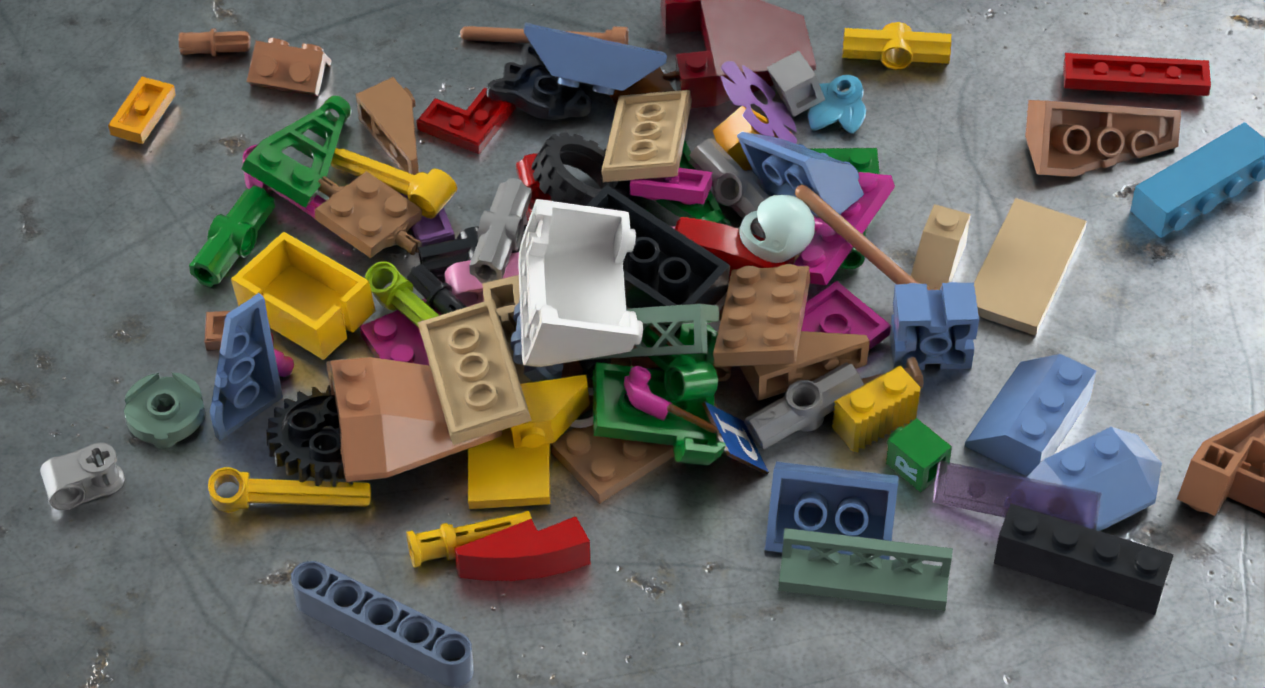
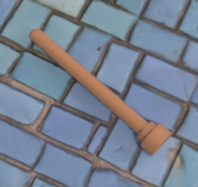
M465 26L460 31V36L464 40L530 43L524 34V29ZM613 26L612 30H606L605 33L566 31L628 45L629 41L628 27Z
M799 185L796 188L795 195L797 198L801 199L817 216L895 284L918 283L808 186Z

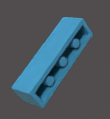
M1243 122L1136 185L1130 211L1160 238L1174 230L1179 231L1183 229L1190 220L1200 214H1208L1217 204L1228 197L1234 198L1248 185L1265 179V138L1246 122Z

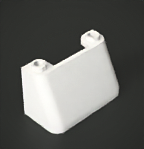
M536 199L522 237L518 259L521 344L524 365L544 367L630 352L634 345L640 344L643 334V323L637 320L635 312L626 311L623 261L626 253L633 251L636 239L635 229H630L629 212Z

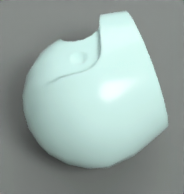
M774 195L760 203L757 211H753L744 217L739 229L740 239L744 246L754 255L766 261L780 263L805 250L813 239L815 221L810 208L801 199L791 195ZM759 223L766 236L764 241H759L753 236L750 229L751 224Z

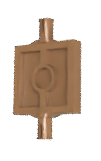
M367 171L344 187H339L326 176L319 179L318 182L321 184L319 191L328 196L329 199L315 209L316 221L370 258L382 249L393 245H399L411 255H415V252L418 253V247L422 246V242L407 233L412 226L422 219V209Z

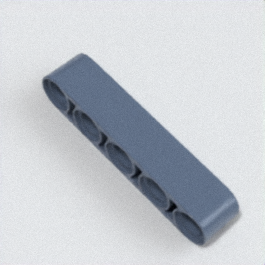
M305 561L294 568L291 574V583L295 603L304 614L445 686L461 687L472 679L474 675L472 644L464 634L320 562ZM347 604H352L349 607H341ZM380 622H388L384 625H376ZM416 640H424L421 643H411ZM451 658H459V659H460V660L454 661V662L447 661V660H449V659H451Z

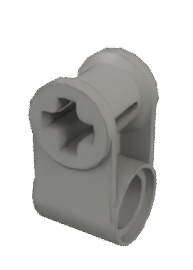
M95 443L84 449L47 460L42 465L40 474L50 505L57 510H68L90 500L117 492L123 486L125 479L122 469L116 465L117 454L114 448L107 443ZM97 454L100 455L102 464H98V461L96 459ZM106 474L109 481L108 484H105L102 475Z

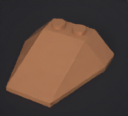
M373 357L327 362L331 395H335L341 430V455L346 482L388 478L502 436V430L453 445L429 365Z

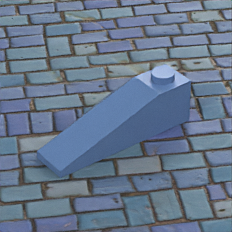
M260 293L226 314L210 408L215 437L219 441L283 398L265 299Z

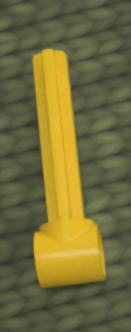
M335 148L330 164L336 169L358 177L366 171L395 191L408 195V200L422 209V216L430 219L435 218L458 190L455 181L440 169L433 168L429 173L419 172L413 175L343 148Z
M231 467L217 469L208 480V491L212 504L218 510L226 513L235 512L239 509H248L249 503L367 507L370 504L371 487L368 483L353 482V485H349L347 482H338L336 487H332L330 481H323L320 486H315V481H304L301 483L299 480L250 479L249 472H239ZM232 482L239 487V490L233 497L223 498L216 493L218 487L223 483Z

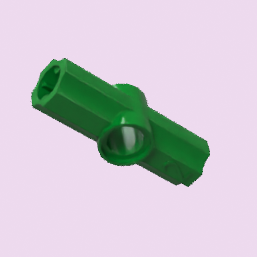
M253 185L252 188L246 189L226 216L220 214L214 218L208 231V241L189 265L190 274L200 284L208 287L219 284L239 256L245 258L250 255L257 241V231L275 208L274 198L265 189Z

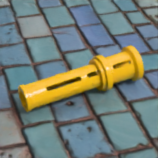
M524 511V513L489 519L459 527L443 523L440 529L417 534L413 530L407 531L406 538L412 565L414 568L421 566V562L443 557L453 560L455 559L454 548L532 519L529 511Z

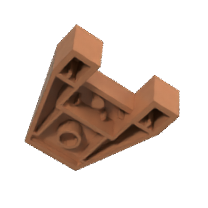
M1265 410L1203 441L1190 461L1177 500L1189 504L1194 510L1216 516L1226 498L1229 497L1265 513Z

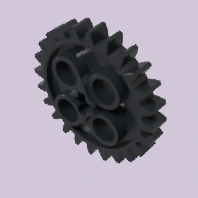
M328 385L324 393H321L316 387H312V395L310 396L299 391L297 392V401L285 398L284 408H274V417L268 418V429H266L269 457H275V466H285L287 476L299 472V482L301 483L313 477L315 478V486H320L324 479L330 480L332 487L337 486L339 479L346 481L341 455V430L335 395H331L330 385Z

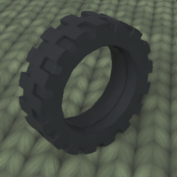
M562 132L559 136L556 134L551 135L532 163V170H535L533 173L535 181L540 182L539 188L544 194L548 193L551 196L550 200L554 202L586 206L606 185L628 198L630 195V180L603 182L601 170L606 148L603 150L598 147L599 144L595 141L589 140L588 142L583 139V136L577 134L570 136L568 133ZM564 165H569L584 172L599 185L600 189L584 184L575 178Z

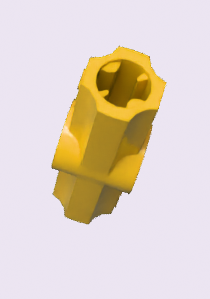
M901 22L887 24L882 30L844 28L842 58L881 60L885 67L894 70L906 68L911 62L950 63L951 34L912 32V29L907 24Z

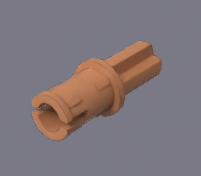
M215 28L211 29L210 32H180L179 48H182L180 49V54L211 53L212 56H217V53L248 52L251 48V37L247 31L217 32Z

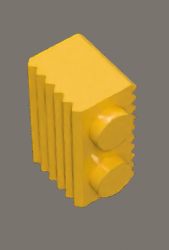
M898 366L835 400L832 427L853 452H858L859 448L865 449V445H871L872 441L878 442V437L884 438L885 434L891 435V430L894 431L898 427L904 426V423L910 424V420L917 418L921 387L902 366Z

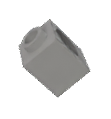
M799 51L767 67L777 94L793 117L825 101L816 74Z

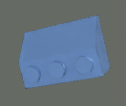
M743 131L737 135L754 174L760 180L761 189L769 196L791 195L796 197V188L799 185H806L837 213L841 214L864 195L858 181L859 174L849 162L839 161L825 153H818L806 148L802 144H795L781 138Z
M1062 354L1020 362L965 441L964 447L1027 477L1045 458L1055 454L1090 401L1096 370Z
M776 462L773 470L765 550L782 552L785 528L892 541L898 476ZM792 544V548L804 550L812 549L809 546ZM844 550L837 551V552L840 553V554H846V555H852V554H854V553L851 552V551H844ZM879 556L881 559H890V556Z

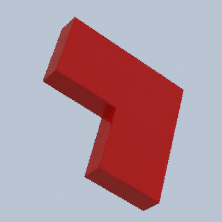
M485 87L467 110L435 98L416 121L417 130L480 155L516 109V105L507 101L490 99L486 94L487 88Z

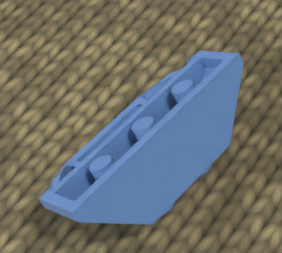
M529 23L524 25V34L550 74L558 77L557 83L566 86L578 87L579 82L593 84V91L614 95L615 89L625 90L664 65L667 60V54L660 51Z
M1109 427L1045 458L1005 499L1004 505L1009 509L1012 503L1101 531L1155 504L1162 462L1137 434Z

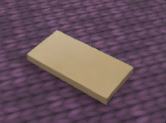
M681 90L623 95L618 98L601 170L603 182L678 176L692 102L690 91Z
M1015 198L974 281L979 317L1036 336L1085 231L1087 221Z
M493 299L418 322L453 445L532 421Z

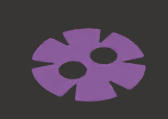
M727 61L723 63L721 69L733 82L721 76L722 83L732 103L737 106L746 107L742 114L746 121L761 135L775 137L774 131L778 138L796 144V137L785 127L787 126L797 132L795 123L783 103L772 101L776 95L773 89L746 66L742 65L744 77L735 62ZM750 85L757 86L765 94L768 105L757 100L750 89ZM751 104H755L763 110L768 118V124H764L753 114L750 107Z

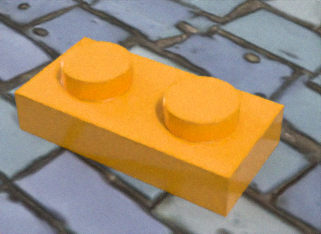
M142 76L108 124L110 135L143 144L176 96L174 85Z

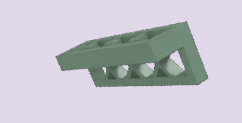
M688 304L626 309V311L636 313L637 320L643 323V330L646 327L655 326L662 334L659 340L651 348H648L641 341L639 345H635L637 348L632 349L630 352L585 360L707 353V323L719 322V306ZM682 324H694V345H683L674 336ZM668 341L673 345L664 347Z
M785 528L778 591L945 611L953 548ZM792 544H794V545H802V546H809V547H811L812 549H811V550L796 549V548H792ZM840 550L851 551V552H853L854 554H852V555L840 554V553H838L837 551H840ZM882 555H885V556H893V557L896 558V559H894V560L881 559L879 556H882ZM922 561L942 562V565L923 564Z

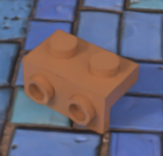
M269 38L268 42L256 41L247 82L253 86L318 97L324 68L330 67L332 60L323 52V48L316 45L302 44L301 48L289 46V42L277 38Z

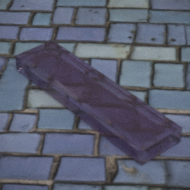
M941 461L937 466L932 503L1004 518L1012 503L1096 530L1102 493Z

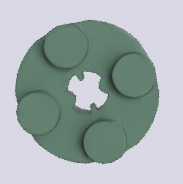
M172 372L173 377L166 376L160 378L159 373L145 376L132 385L125 397L124 415L127 427L135 437L144 442L153 443L159 449L170 448L177 441L191 435L206 417L200 387L193 379L181 373ZM160 404L165 407L170 404L174 405L167 412H158L157 406Z

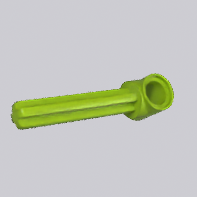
M386 261L375 263L366 272L365 279L370 283L371 292L384 308L391 311L399 310L418 328V322L440 316L413 293V284L400 274L392 263ZM391 283L390 286H388L387 288L383 289L387 284Z

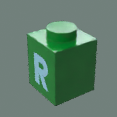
M918 418L906 427H898L887 440L886 464L920 493L949 471L952 446Z

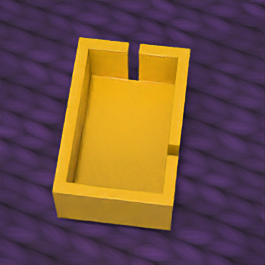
M284 231L231 278L238 306L260 293L265 299L270 328L323 360L347 339L346 330L353 333L376 312L370 283L367 279Z

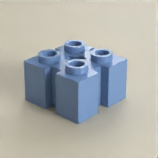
M974 282L942 283L940 290H927V284H895L893 297L894 315H891L890 323L893 369L898 366L906 368L907 359L910 357L916 358L920 370H925V364L940 363V369H971L974 356L973 339L977 337L979 324Z

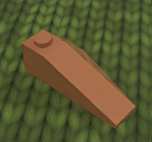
M1028 100L1025 137L1037 174L1075 177L1088 171L1116 165V163L1178 147L1181 110Z

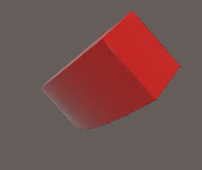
M681 217L676 223L675 230L730 265L729 282L733 269H740L746 266L774 268L785 264H794L795 256L784 262L774 263L754 255L742 243L738 228L687 217ZM753 234V236H754L757 240H759V241H764V240H765L764 238H761V237H759V236Z
M576 516L539 531L532 519L454 548L457 573L460 578L482 581L537 579L566 573L591 564L590 540Z

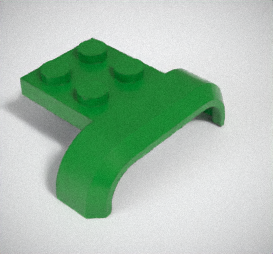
M682 324L677 330L676 338L683 345H694V324ZM707 325V353L682 354L680 356H690L696 362L708 361L714 366L713 352L718 332L710 325ZM596 362L593 370L594 436L673 445L674 458L676 462L708 466L722 455L725 443L716 442V433L713 434L668 412L665 420L662 421L635 408L631 404L624 387L625 376H629L632 367ZM647 369L651 374L647 384L652 394L711 423L702 403L705 401L715 406L714 395L674 402L665 391V372Z

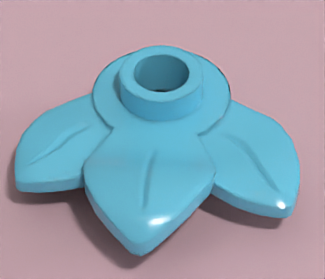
M842 75L832 80L831 83H821L820 87L825 101L811 107L809 110L808 119L811 130L817 131L839 121L847 132L855 133L866 116V107L861 101L864 93L861 81L852 75Z

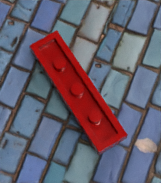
M1065 53L1064 88L1196 96H1209L1211 89L1209 60Z

